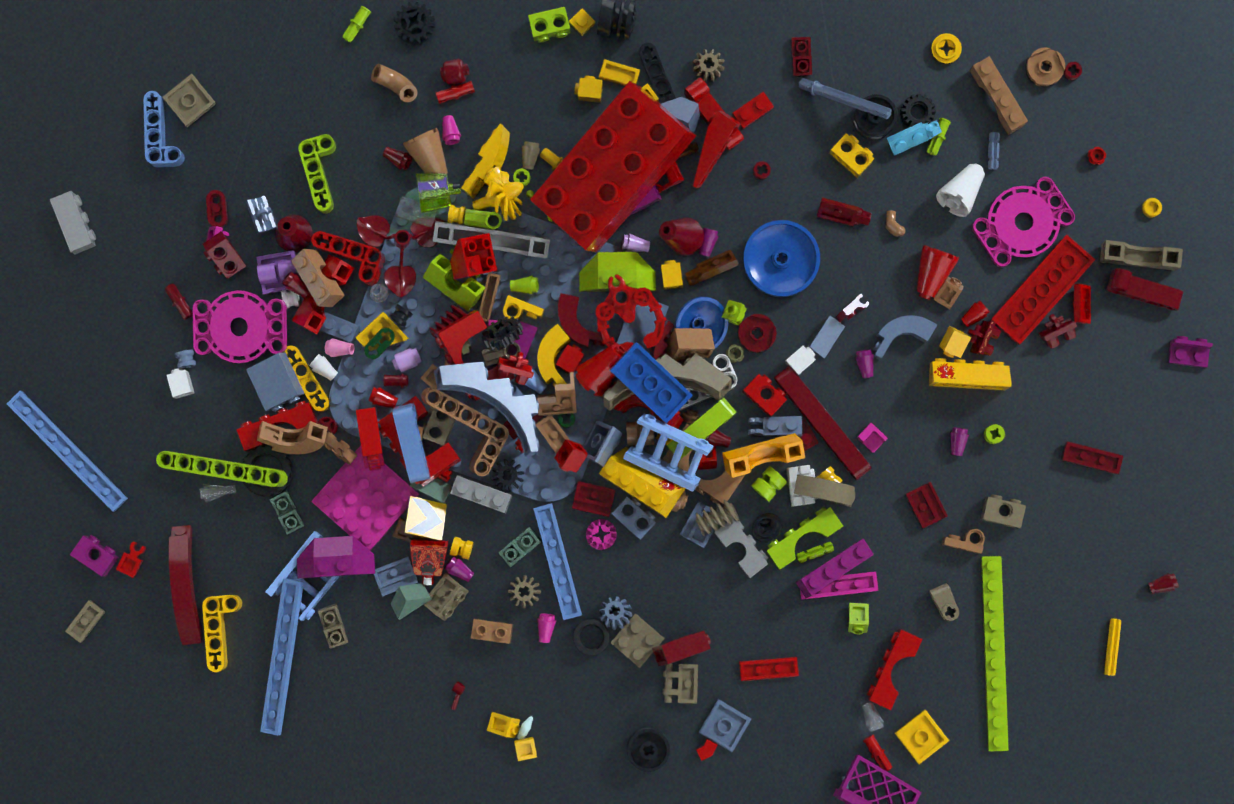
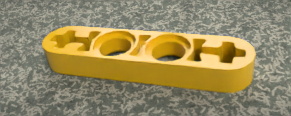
M287 346L285 350L287 356L289 355V350L296 351L294 354L296 360L299 361L300 358L302 360L297 362L293 369L306 397L315 410L319 412L326 411L329 408V398L300 350L295 346ZM288 358L291 364L295 363L292 358ZM303 365L306 367L307 372L305 375H297L296 369L298 366ZM308 382L316 383V390L314 392L306 390ZM319 391H321V394H318L319 398L326 401L323 408L316 406L318 404L316 397L311 399V396L316 395Z

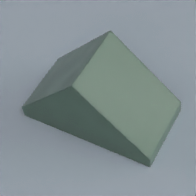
M422 583L398 587L391 606L400 620L432 598Z

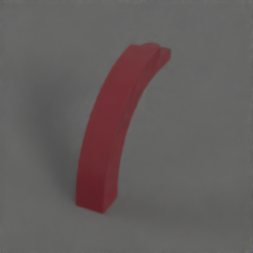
M191 525L172 527L171 537H169L171 594L182 645L202 643V625L198 615L192 576Z

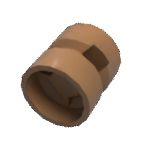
M637 421L626 422L627 447L636 446L643 426L638 424ZM650 430L644 446L654 445L653 430Z

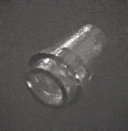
M375 284L371 287L370 297L373 301L383 302L387 299L389 291L385 285ZM380 288V293L375 294V290Z
M873 702L863 705L866 729L868 728L869 732H874L884 728V721L874 707Z

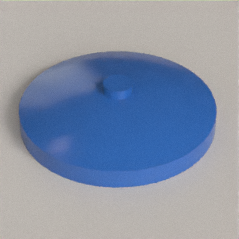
M788 220L771 221L755 230L748 239L743 255L744 269L749 280L760 291L775 297L792 296L806 289L816 277L820 266L819 247L813 235L802 225Z

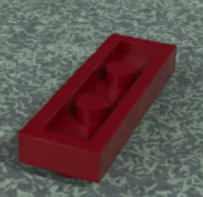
M1068 441L1065 443L1062 461L1117 475L1120 473L1123 455Z

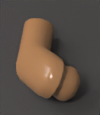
M886 211V229L893 236L898 237L905 234V228L896 222V211Z

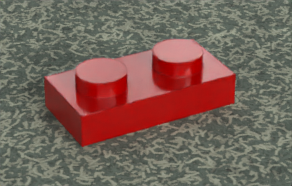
M763 91L734 111L732 115L741 123L742 129H745L774 109V105Z

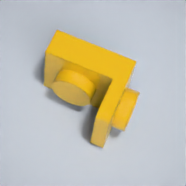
M492 712L487 731L504 737L515 738L520 729V719Z

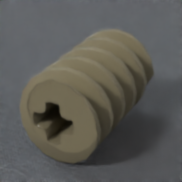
M724 500V507L717 503V510L710 506V513L703 510L702 517L696 513V522L701 533L705 536L704 530L711 534V527L717 531L719 529L718 524L724 528L726 526L725 521L732 524V517L736 521H739V517L733 504H729Z

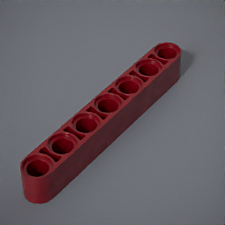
M789 365L774 377L777 384L855 480L860 479L872 469L867 460Z

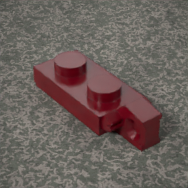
M823 197L817 212V216L850 226H854V224L859 225V223L869 226L872 213L864 211L857 206Z

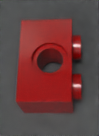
M758 374L742 392L763 412L772 417L786 402V394L779 387L775 389L771 385L772 381L765 374L762 376ZM764 389L769 390L771 398L763 399L761 391Z

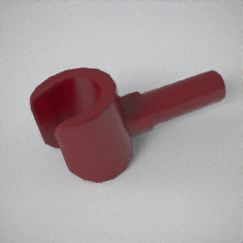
M457 682L452 688V691L457 693L453 700L452 710H456L459 698L465 690V686L460 682Z

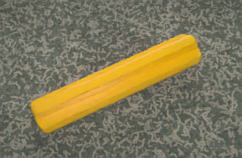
M1110 619L1104 674L1109 676H1115L1121 630L1120 619Z

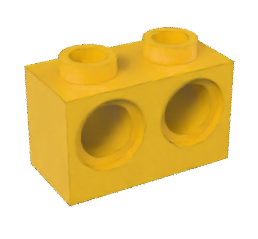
M846 133L830 150V154L858 178L873 162V153L868 148L861 147L858 144L859 140L852 134L849 136ZM848 144L851 147V151L844 152L841 149V145ZM863 157L865 164H857L855 158Z

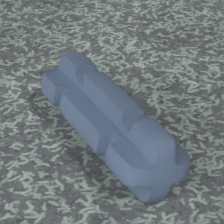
M991 132L989 134L988 169L996 170L999 167L997 159L999 158L1000 143L998 141L1000 140V134L998 132Z

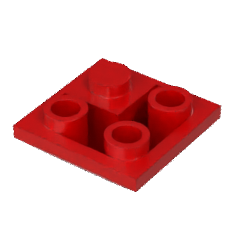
M490 233L457 240L450 259L454 279L497 271Z

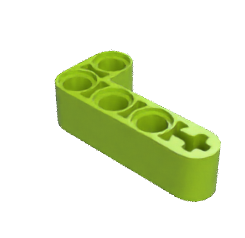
M324 134L302 141L298 148L314 204L318 211L328 214L333 210L334 203L320 157L332 154L336 149V143L330 135ZM324 141H331L329 148H322ZM307 146L313 147L310 154L304 153V149ZM312 164L318 165V169L315 172L309 171V167ZM323 182V188L315 190V184ZM320 196H323L327 202L325 208L321 206L323 202Z
M723 398L683 432L705 440L737 412ZM674 440L667 445L673 454L678 444ZM685 446L680 460L693 449Z

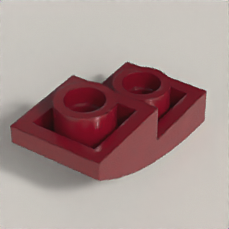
M791 37L793 76L812 75L811 37Z
M665 321L661 340L650 349V355L655 360L661 358L667 352L665 348L668 344L663 339L667 340L673 332L671 329L675 326L670 321Z

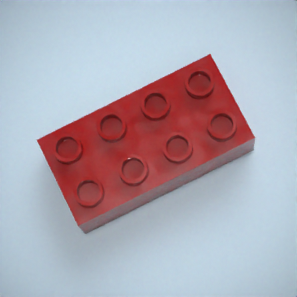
M629 81L530 200L586 251L598 253L694 140L696 135L641 86Z

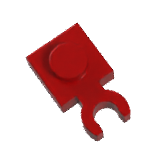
M135 541L130 544V554L124 552L116 570L132 578H135L143 562L138 557L146 550V547L142 546L139 551H136L135 546L137 542Z

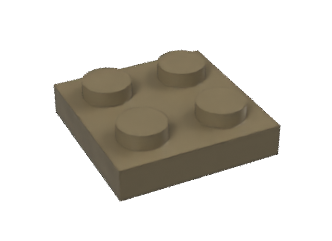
M190 74L162 97L186 127L190 126L216 105V102L193 74Z
M635 613L629 620L630 623L626 624L610 643L640 668L653 653L652 648L659 646L665 638Z

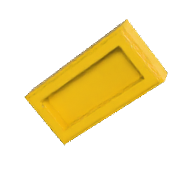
M604 59L599 79L626 86L629 81L637 84L640 69Z

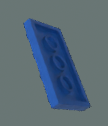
M637 342L609 370L666 424L693 396Z

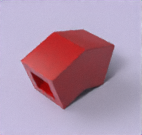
M706 739L704 745L696 749L701 761L713 755L718 746L717 743Z

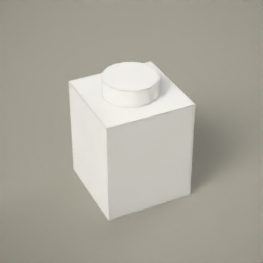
M802 346L785 363L797 375H800L816 360L814 358L815 353L809 347L805 348Z
M178 368L172 370V374L166 375L173 398L177 399L194 394L191 378L187 370Z

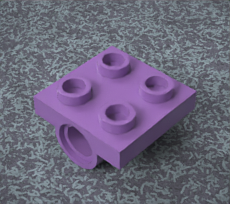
M294 250L256 257L258 263L257 273L263 295L278 293L282 290L289 291L284 288L282 281L289 272L298 274L291 262L296 256Z

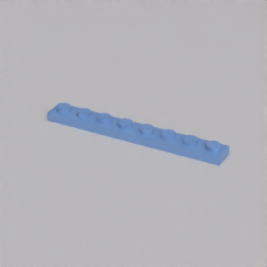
M20 390L7 403L113 512L128 499L23 391Z
M283 579L260 730V732L276 736L281 735L304 585V582L292 579Z

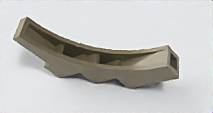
M696 353L691 358L686 359L683 366L667 354L656 360L685 388L703 392L718 401L732 387V378ZM618 379L615 386L605 392L603 396L604 407L612 410L617 404L634 393Z

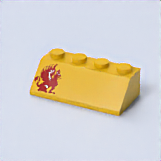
M935 358V361L930 363L929 386L1007 390L1012 385L1010 368L1005 366L1004 362H992V365L985 364V361H973V364L961 359H955L954 362H946L947 359Z
M624 447L611 456L599 474L667 518L686 488L624 460L623 458L625 452L629 449L628 447Z

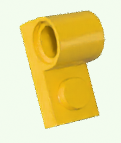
M510 295L507 296L503 307L504 317H508V319L511 317L508 316L507 311L512 307L518 310L517 315L514 316L515 319H520L523 311L527 312L526 316L532 319L542 318L545 312L540 307Z

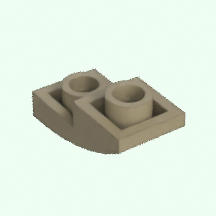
M337 604L318 609L329 648L348 643Z

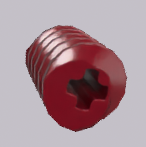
M451 305L452 313L445 311L447 318L440 316L441 324L435 321L436 329L429 327L431 335L437 338L435 332L465 316L466 313L458 306Z

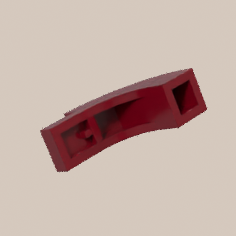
M560 293L558 316L567 336L578 345L589 348L590 341H593V345L604 347V344L601 342L603 340L600 333L589 331L579 323L577 319L579 297Z

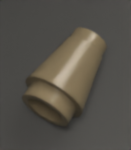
M524 141V146H522V168L534 169L540 152L539 143Z

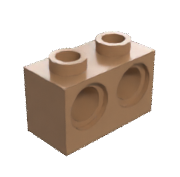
M474 619L471 638L510 644L513 624Z

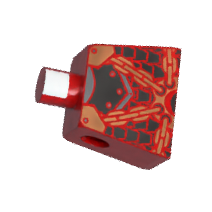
M411 540L410 550L413 572L415 575H422V584L432 585L434 584V576H441L448 541Z

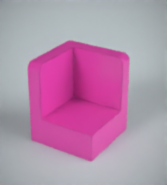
M872 423L856 437L872 453L888 439Z

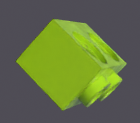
M565 7L528 15L534 41L539 43L546 42L551 37L563 38L568 33H571ZM557 20H562L564 25L556 27L554 23ZM540 24L546 27L542 32L536 30V27Z

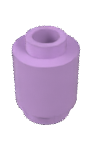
M409 348L394 355L395 359L392 360L395 369H400L401 373L418 366V363L422 362L416 348Z

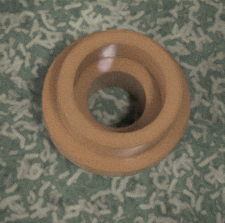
M687 409V412H682L683 421L693 424L701 417L698 415V411Z

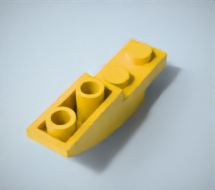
M499 124L493 130L488 141L482 145L478 153L482 160L475 166L474 171L461 187L473 199L485 184L486 171L495 167H500L501 169L505 161L510 133L502 124Z

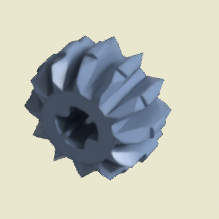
M616 596L615 601H613L611 598H608L609 603L603 602L602 606L604 609L599 610L600 614H602L600 619L602 622H605L606 627L612 626V629L616 630L617 625H619L623 629V622L626 624L630 623L628 618L632 617L630 612L632 608L630 605H626V599L620 601V598ZM617 610L618 615L614 616L613 612Z

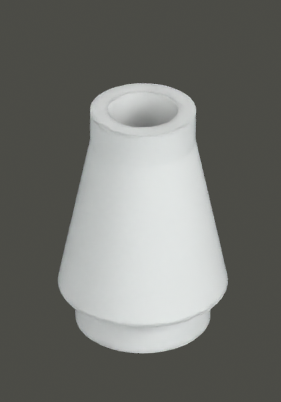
M320 354L309 365L312 371L330 381L338 373L325 356L322 357Z

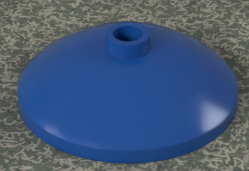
M704 296L693 298L685 303L678 312L675 328L711 329L714 346L717 348L724 340L728 330V321L722 318L725 309L721 303L713 298Z

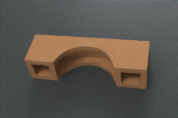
M990 56L974 64L970 72L978 86L983 88L991 98L997 110L998 119L1006 133L1009 135L1025 126L1028 120Z

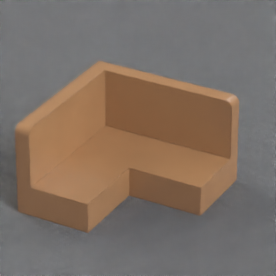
M675 328L666 342L668 346L665 348L667 351L665 354L682 366L686 359L691 358L695 353L702 358H709L715 350L712 330Z
M570 372V384L555 385V394L537 396L539 402L538 416L577 413L574 372Z

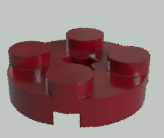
M750 315L739 326L738 337L740 343L748 351L755 353L766 351L776 340V327L771 319L765 315ZM756 328H759L760 332L763 333V336H759L758 339L754 338L755 336L752 334V331H756Z

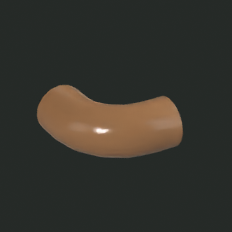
M377 64L371 74L373 82L389 88L404 102L415 100L418 92L409 79L384 65Z

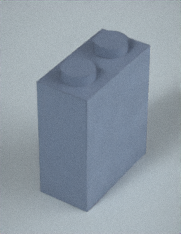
M286 352L277 353L246 369L265 411L272 410L276 412L283 409V405L288 402L292 404L299 401V396L305 394Z

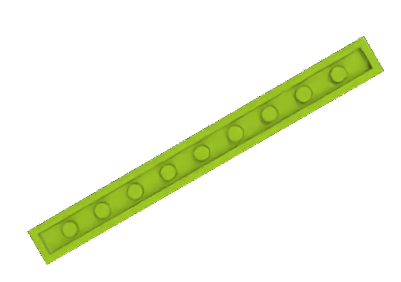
M1001 556L981 557L988 751H1009Z

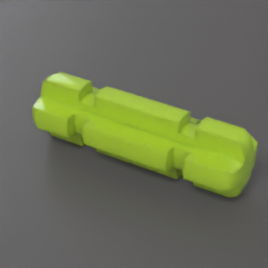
M827 542L823 546L819 545L806 550V552L797 553L796 556L798 562L803 563L807 559L811 560L824 555V553L833 552L834 547L831 542Z

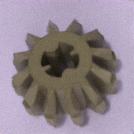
M703 49V55L697 53L698 59L693 60V64L696 65L693 67V71H699L697 73L698 78L704 75V81L709 76L710 80L714 81V75L720 77L721 73L719 71H724L725 68L722 66L724 59H719L721 54L718 52L716 55H713L714 49L710 50V54L707 53L706 49ZM707 62H711L710 68H706Z
M523 575V582H521L519 577H516L518 585L513 582L510 583L512 587H515V590H508V593H515L514 596L510 597V600L518 599L515 606H518L523 601L522 608H526V601H528L532 607L534 604L531 599L539 600L538 597L534 596V593L541 594V590H534V588L539 586V583L531 585L534 578L531 577L529 582H527L526 575ZM527 586L530 593L522 597L520 595L522 592H519V590Z

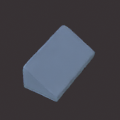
M829 316L809 348L825 359L845 326L832 316Z

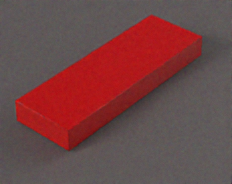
M797 657L739 661L741 681L799 676Z

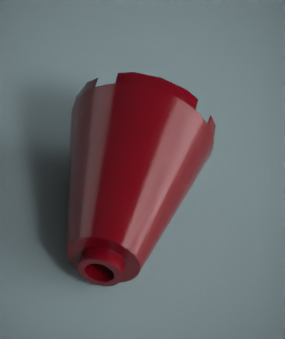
M300 215L283 217L275 228L276 242L286 251L294 250L295 252H300L310 244L313 235L310 223Z
M685 217L666 221L659 228L660 237L679 255L694 254L697 249H700L704 241L703 228L697 220Z

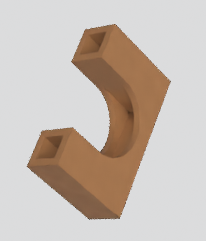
M686 424L682 431L686 430L690 425ZM670 449L662 459L667 463L671 462L674 455ZM691 451L678 463V467L684 471H688L690 467L689 456ZM724 471L716 479H700L695 491L701 495L708 494L711 496L710 501L716 505L717 503L724 505V500H729L745 475L732 478Z

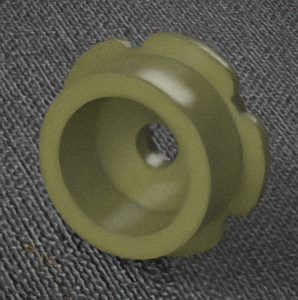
M736 344L730 345L729 349L726 350V356H728L730 362L736 363L743 360L744 349Z

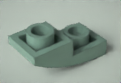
M287 490L269 499L286 534L304 526Z
M528 527L504 547L499 554L511 568L540 544L542 540L531 527Z

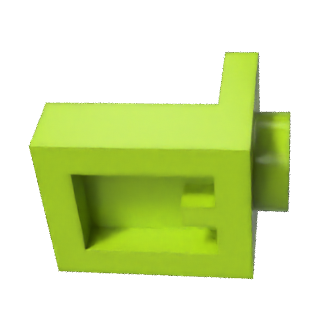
M728 300L722 318L734 325L740 326L747 309L742 303Z
M849 603L848 632L858 635L867 633L869 626V604Z

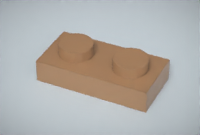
M552 415L546 416L535 424L556 454L565 439L570 440Z

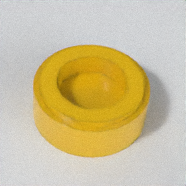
M1149 198L1142 204V212L1149 218L1156 217L1162 211V204L1156 198Z

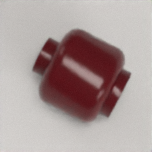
M461 59L445 61L443 67H440L442 80L447 82L448 85L464 83L467 75L470 73L468 64H464Z

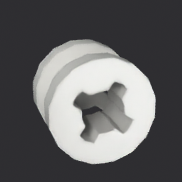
M286 290L281 291L282 300L286 303L287 309L290 306H300L298 294Z

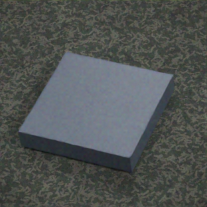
M718 699L699 733L733 752L749 725L751 718Z

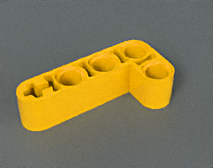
M237 595L207 597L203 601L207 667L212 672H221L226 669L228 664L224 613L237 612L241 609L242 600ZM231 598L236 600L234 609L228 607V601ZM211 600H215L217 603V608L214 611L209 609V602ZM213 619L217 620L219 624L216 630L210 627V622ZM215 638L220 641L218 649L212 647V641ZM221 652V655L212 656V653ZM217 660L221 661V665L218 668L213 664Z

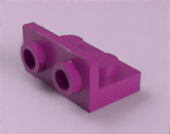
M1177 336L1176 339L1170 341L1168 363L1207 368L1209 352L1213 343H1207V339L1196 338L1195 341L1188 340V337Z

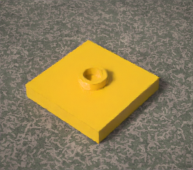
M925 709L895 732V735L918 764L949 742V739Z

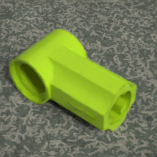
M465 210V226L496 230L501 226V215L496 212ZM490 216L498 218L496 226L489 225L488 218Z

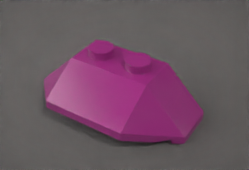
M354 536L314 538L297 558L298 579L375 574V555Z

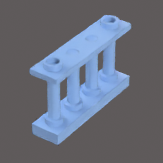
M644 413L637 420V423L642 425L643 428L636 447L631 446L625 452L623 459L693 492L701 479L695 475L703 454L707 456L714 446L704 439H698L657 420L651 414ZM650 430L661 434L653 455L643 450ZM667 438L678 442L670 463L660 458ZM685 446L695 450L688 471L678 467Z
M316 531L310 535L265 591L271 597L275 595L281 596L283 579L304 582L303 589L313 596L314 599L308 607L301 602L300 612L302 614L298 618L301 621L309 620L313 616L315 606L339 578V576L320 577L326 584L319 592L303 578L298 579L297 558L314 538L323 537Z

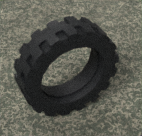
M269 445L258 446L254 450H250L247 456L245 455L243 464L253 465L259 457L265 455L273 456L281 463L282 470L288 476V481L282 487H262L243 482V484L250 492L258 496L273 497L285 491L286 487L290 485L291 478L293 477V465L285 453L273 451L272 446Z

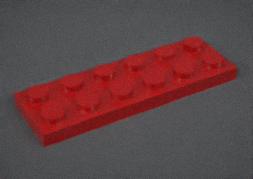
M1066 234L992 317L991 321L995 322L997 327L1020 345L1096 259Z

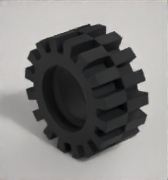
M913 94L903 103L900 109V118H902L903 124H907L906 127L908 128L920 122L922 124H929L935 117V104L925 94L924 96ZM915 105L922 106L925 110V116L921 119L914 118L911 115V108Z

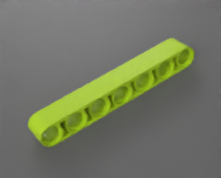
M162 451L156 458L158 466L165 469L271 487H282L288 481L287 474L279 469L172 451ZM168 455L170 456L169 464L166 463V457ZM187 458L188 466L185 468L183 462ZM205 461L206 469L203 471L201 465ZM223 464L224 467H225V470H224V472L221 474L220 471H219V468H220V466ZM240 467L243 470L241 477H239L237 474V471ZM258 470L261 473V477L259 480H257L255 477V474ZM276 473L279 475V481L277 483H275L273 479Z

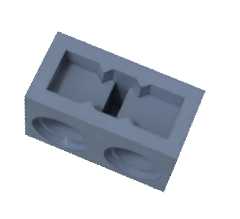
M626 497L612 515L641 540L655 525L654 519L656 517L648 510L644 512L640 509L639 506L641 504L634 497L631 499ZM626 505H630L634 509L633 514L630 516H625L622 512L623 507ZM645 518L648 526L645 529L638 528L636 524L638 519Z

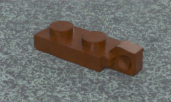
M727 250L696 264L697 267L686 272L685 276L691 286L730 270L739 264L733 252Z

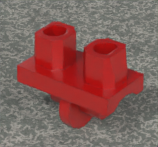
M518 352L516 356L509 355L508 359L499 357L497 361L499 379L509 378L510 373L516 374L515 382L525 385L529 378L532 379L534 375L532 366L527 365L528 360L523 358V352Z

